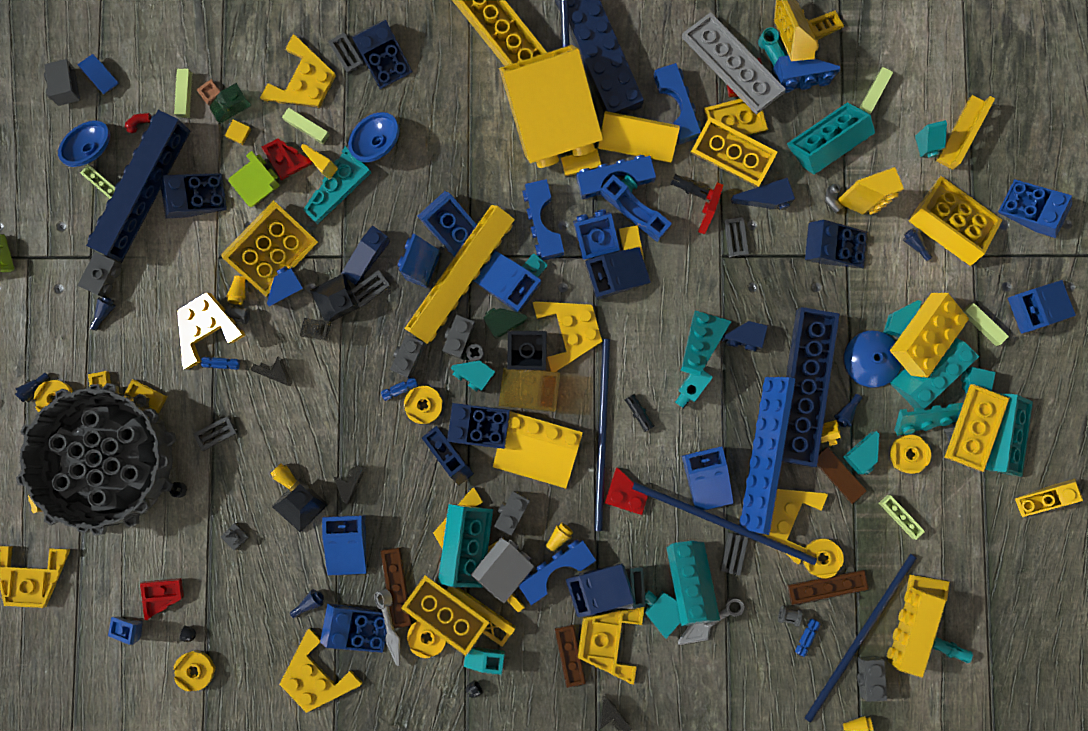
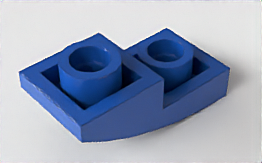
M91 54L77 64L103 95L119 84L94 54Z

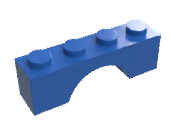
M677 63L656 69L653 78L659 94L673 97L680 107V116L673 122L674 125L680 126L677 145L698 139L702 131V125L695 117L696 108L694 103H690V92L688 86H684L682 69H678Z
M645 155L636 156L634 160L629 161L622 159L613 165L602 164L592 170L585 168L576 175L581 199L599 196L603 184L612 175L623 177L629 175L637 186L652 183L656 179L651 156L645 157Z
M612 175L601 188L600 195L638 225L640 229L656 242L670 229L672 224L658 211L651 210L642 204L631 193L628 186L615 175Z
M547 179L525 184V190L522 193L524 202L528 201L530 207L526 210L528 219H532L534 224L531 227L533 238L537 237L538 244L535 245L537 256H541L542 261L564 256L560 233L549 231L541 221L542 210L551 202Z
M576 539L568 545L569 549L563 553L560 550L552 556L553 560L547 564L544 561L536 567L537 571L532 575L528 573L520 583L519 588L531 605L548 594L547 580L555 569L569 566L582 571L596 561L583 540L579 542Z

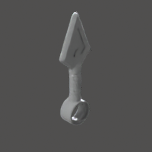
M387 589L376 592L374 599L377 607L382 609L384 615L383 618L387 631L385 642L395 664L400 666V637L394 630L389 608L392 605V596Z
M734 597L728 599L725 609L719 613L720 621L729 615L740 616L744 611L742 601ZM738 602L740 604L739 611H730V604ZM719 621L688 625L678 640V644L683 645L709 640L711 627Z

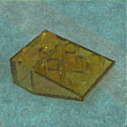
M503 368L499 406L556 413L560 373L537 370H507V368Z

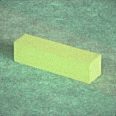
M884 67L881 68L859 109L871 114L893 74L892 71Z
M177 69L174 114L178 118H190L192 72L189 69Z
M290 108L282 116L284 121L323 145L330 136L326 130Z
M88 164L80 173L108 198H112L115 186Z
M969 304L963 310L969 321L995 346L1001 345L1009 337L976 304Z
M891 495L885 496L879 502L884 510L912 539L917 540L925 532Z

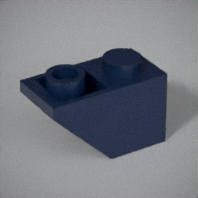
M748 321L723 336L722 341H725L728 346L737 347L741 345L745 346V350L756 352V350H760L763 347L767 325Z

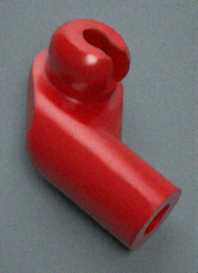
M134 114L125 122L127 132L135 133L137 131L136 125L150 122L151 114Z

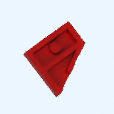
M279 138L261 147L280 180L313 164L309 157L306 158L298 150L287 146Z
M717 182L714 189L710 188L706 199L709 202H705L702 210L704 216L698 230L699 233H706L714 216L724 186L721 183Z
M615 468L605 503L642 515L647 496L633 490L634 483L619 468Z
M181 578L143 581L140 583L144 620L150 619L184 597Z

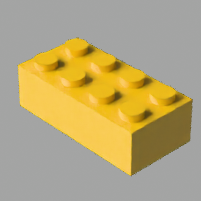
M711 117L708 118L691 150V153L755 187L760 186L778 153Z
M931 293L890 349V352L911 376L928 378L969 318L949 293Z
M427 576L423 577L401 608L465 656L489 624V621Z
M911 587L910 591L907 590L905 593V605L899 613L898 619L900 622L898 628H895L893 632L894 641L892 647L888 649L887 658L888 662L898 670L923 678L946 600L933 593Z

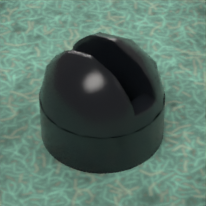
M174 482L169 491L170 495L176 498L185 496L187 486L181 482Z
M184 625L179 641H193L196 637V631L192 627Z
M476 680L470 682L466 687V693L470 692L469 697L476 698L483 694L482 687Z

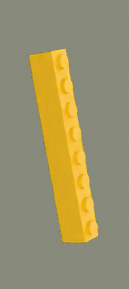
M491 205L404 329L426 344L429 341H433L437 335L436 331L438 328L446 323L448 314L457 307L459 298L469 290V284L478 277L480 268L490 260V254L499 247L502 242L501 238L511 230L515 219L499 206Z

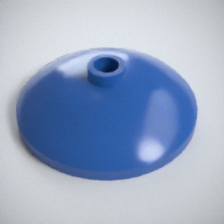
M379 112L369 115L360 121L353 129L349 138L348 147L351 155L361 162L376 161L387 155L393 149L399 137L400 128L397 120L389 113Z
M88 121L78 125L61 141L58 148L59 159L69 167H80L95 161L104 153L109 144V128L101 121Z
M865 331L853 337L847 344L843 357L848 375L856 383L870 388L881 387L893 381L901 368V363L890 352L895 341L889 335L880 331ZM875 354L879 356L878 361L874 359Z

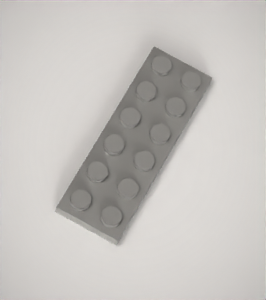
M711 12L682 33V39L756 115L785 93L786 88Z

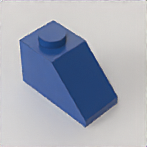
M285 266L276 271L278 274L273 279L267 301L268 306L303 289L304 285L293 266L290 268Z

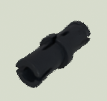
M676 173L674 174L673 179L675 180H672L670 185L685 190L687 194L691 193L705 200L709 188L694 183L695 180H688Z
M634 393L630 396L634 404L629 397L624 401L628 404L633 412L632 416L638 420L645 433L649 430L645 422H647L650 429L655 425L646 414V408L642 407Z

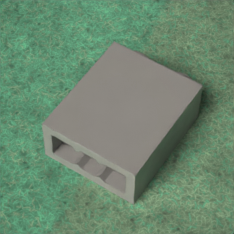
M500 538L472 572L471 576L497 599L505 603L534 566L529 562L531 558L523 551L519 552L517 550L518 546L509 539L507 542Z

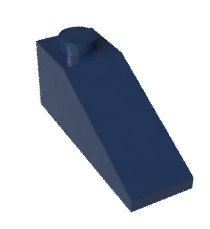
M788 178L733 195L731 203L768 209L780 208L782 210L790 207L795 197Z
M372 225L360 240L342 273H344L345 277L357 286L391 242L390 239Z
M437 426L422 437L450 478L459 486L474 474L452 444L447 442V438Z

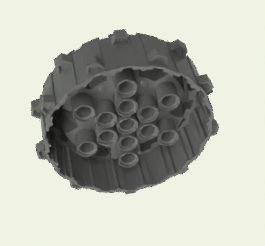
M106 383L104 387L101 384L90 385L89 389L76 390V392L72 393L67 389H61L55 392L54 401L45 406L35 416L36 418L32 424L23 425L20 432L24 436L23 445L20 450L21 473L16 479L18 485L26 487L32 502L45 514L44 522L49 525L61 522L66 526L77 528L78 532L89 533L91 531L93 535L105 534L109 526L119 525L120 523H124L129 528L139 524L140 514L146 513L155 504L162 492L171 490L173 486L169 479L173 464L171 446L177 439L175 433L167 432L160 416L154 409L150 408L149 397L144 394L131 397L128 394L119 393L118 385ZM95 415L97 420L93 424L92 417ZM129 430L132 431V437L130 439L127 438V432ZM97 434L98 442L95 444L93 438ZM62 439H63V440H64V446L61 448L60 444H61ZM113 442L116 443V449L114 451L111 450V444ZM81 446L82 453L78 455L77 450ZM97 454H99L100 461L98 463H96L95 456ZM115 461L118 463V468L116 471H114L113 469V463ZM81 466H83L84 472L82 475L79 473V468ZM132 469L136 471V476L134 478H131L130 472ZM99 473L102 476V480L100 483L97 481V475ZM65 478H66L67 481H68V484H67L66 487H65L64 484H63V480H64ZM100 493H102L104 497L102 502H100L98 499Z

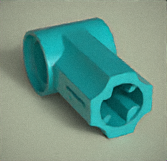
M772 27L766 28L759 37L758 44L761 49L765 50L773 66H775L779 57L788 56L779 40L778 31ZM765 36H769L772 42L767 41Z

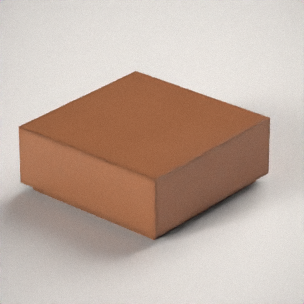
M212 79L197 89L208 106L224 96Z

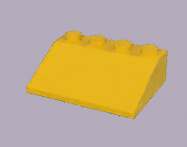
M940 176L918 205L909 222L969 266H972L986 253L1002 219Z
M273 200L230 244L221 256L263 295L267 296L270 293L273 279L278 274L276 271L285 266L288 268L293 266L294 268L318 241Z
M510 411L505 449L497 448L493 467L567 488L583 432Z

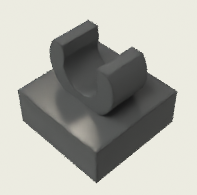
M234 523L221 536L233 550H237L250 537L237 523Z

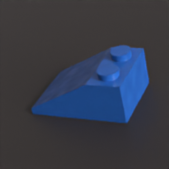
M446 191L417 216L454 257L477 226L455 198Z

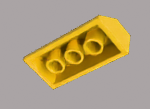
M776 0L774 22L790 60L814 59L815 51H818V40L814 37L813 29L809 27V21L804 16V10L800 8L796 0Z
M896 167L857 180L837 201L840 205L862 215L868 212L870 215H873L886 207V204L893 202V199L899 197L898 194L904 190Z

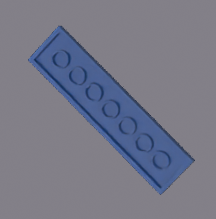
M765 377L749 474L743 499L742 515L740 517V526L747 528L748 531L770 534L795 385L794 378Z

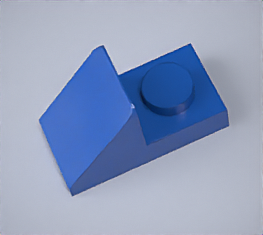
M119 616L111 617L108 636L133 645L140 640L143 621H129Z

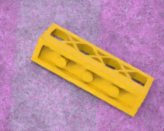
M974 95L969 98L946 141L945 148L940 152L936 160L937 162L952 170L961 164L995 98L990 96L985 101Z
M449 586L446 590L490 621V626L486 627L482 633L503 647L516 626L460 587ZM499 627L506 632L502 640L495 636L494 628Z

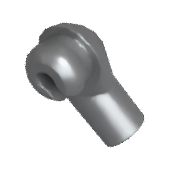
M837 184L829 186L825 195V201L834 213L843 208L837 201L838 192H840V187Z

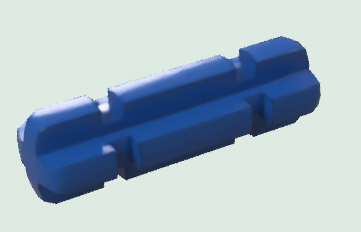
M202 357L201 366L205 368H230L238 370L240 360Z
M412 377L407 382L403 381L390 387V389L387 388L381 391L382 398L387 401L392 396L396 397L409 391L408 389L418 387V383Z
M814 619L809 620L808 628H805L799 641L800 645H797L795 650L802 657L807 655V648H810L816 636L815 631H818L820 627V622Z

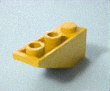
M1071 479L1017 497L1015 501L1021 516L1025 517L1083 501V497L1076 479Z

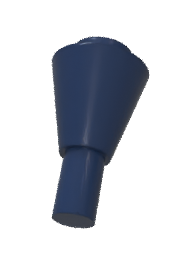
M912 228L904 234L905 238L903 241L919 252L925 261L932 258V255L926 249L919 229L914 230Z
M107 296L97 298L94 319L89 327L90 329L97 331L101 322L116 307L113 299Z
M44 372L36 380L15 388L17 391L15 395L22 402H30L38 386L51 377Z
M855 394L851 402L834 415L840 426L851 427L857 406L862 399L859 394Z
M312 589L299 606L290 611L291 617L295 618L302 612L323 606L324 597L322 593Z

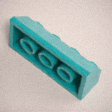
M847 102L788 142L787 146L803 168L812 174H816L875 133L870 114Z
M956 337L928 378L911 376L904 368L890 384L914 409L918 407L925 409L979 356L966 342Z
M997 393L1010 399L985 470L1022 477L1033 401L1015 394Z
M448 504L438 583L451 587L483 588L471 574L488 553L493 509Z
M700 541L672 543L666 549L681 626L720 621L705 543Z

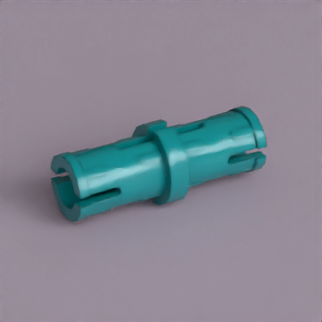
M935 636L932 649L946 654L947 657H954L968 664L973 658L972 651L963 649L954 642L949 643Z

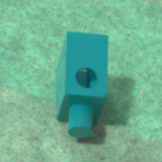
M703 370L700 376L689 373L678 389L681 394L675 403L685 408L690 400L695 402L713 378L712 375ZM690 385H694V386H695V389H694L693 392H688V391H687V388H688Z
M647 590L645 592V602L649 606L644 612L667 639L681 622L677 600L663 591L658 596H655L650 590Z

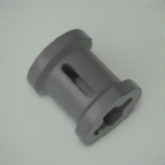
M229 305L226 309V314L233 318L234 321L247 324L250 318V309L247 307L244 309L234 308V306Z
M474 344L467 347V357L471 362L483 360L484 351L480 345ZM477 349H479L478 353L480 355L478 357L474 356L472 358L473 355L471 351H476Z
M782 605L778 614V622H787L799 627L802 621V610L798 609L796 611Z

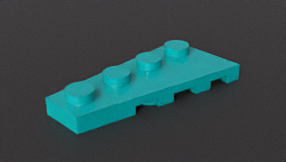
M346 146L343 148L340 158L334 162L338 170L330 180L324 177L322 185L314 192L303 209L317 225L372 173L361 161L356 160L351 155Z
M694 311L681 371L696 376L701 375L726 330L729 328L730 320Z
M963 403L949 404L946 408L937 405L933 406L930 410L918 407L912 412H908L907 409H900L894 430L897 436L903 434L910 435L920 430L927 431L941 425L948 426L953 422H957Z

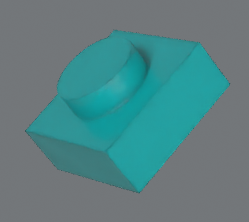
M533 253L522 267L536 277H539L548 265Z

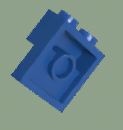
M606 209L598 210L594 216L590 217L587 214L579 215L576 217L577 220L573 221L583 260L620 250L612 213L606 212Z

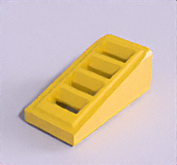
M836 11L808 20L809 27L813 29L814 37L817 40L844 27Z
M302 144L301 148L319 171L330 180L338 170L337 166L327 157Z

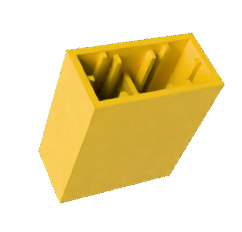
M569 45L499 68L522 148L529 163L536 162L538 168L552 166L559 162L558 154L572 150L573 156L586 155L595 150V142L603 140L582 59L577 47Z

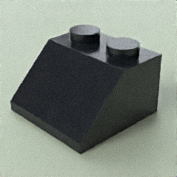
M508 331L507 370H546L547 331Z

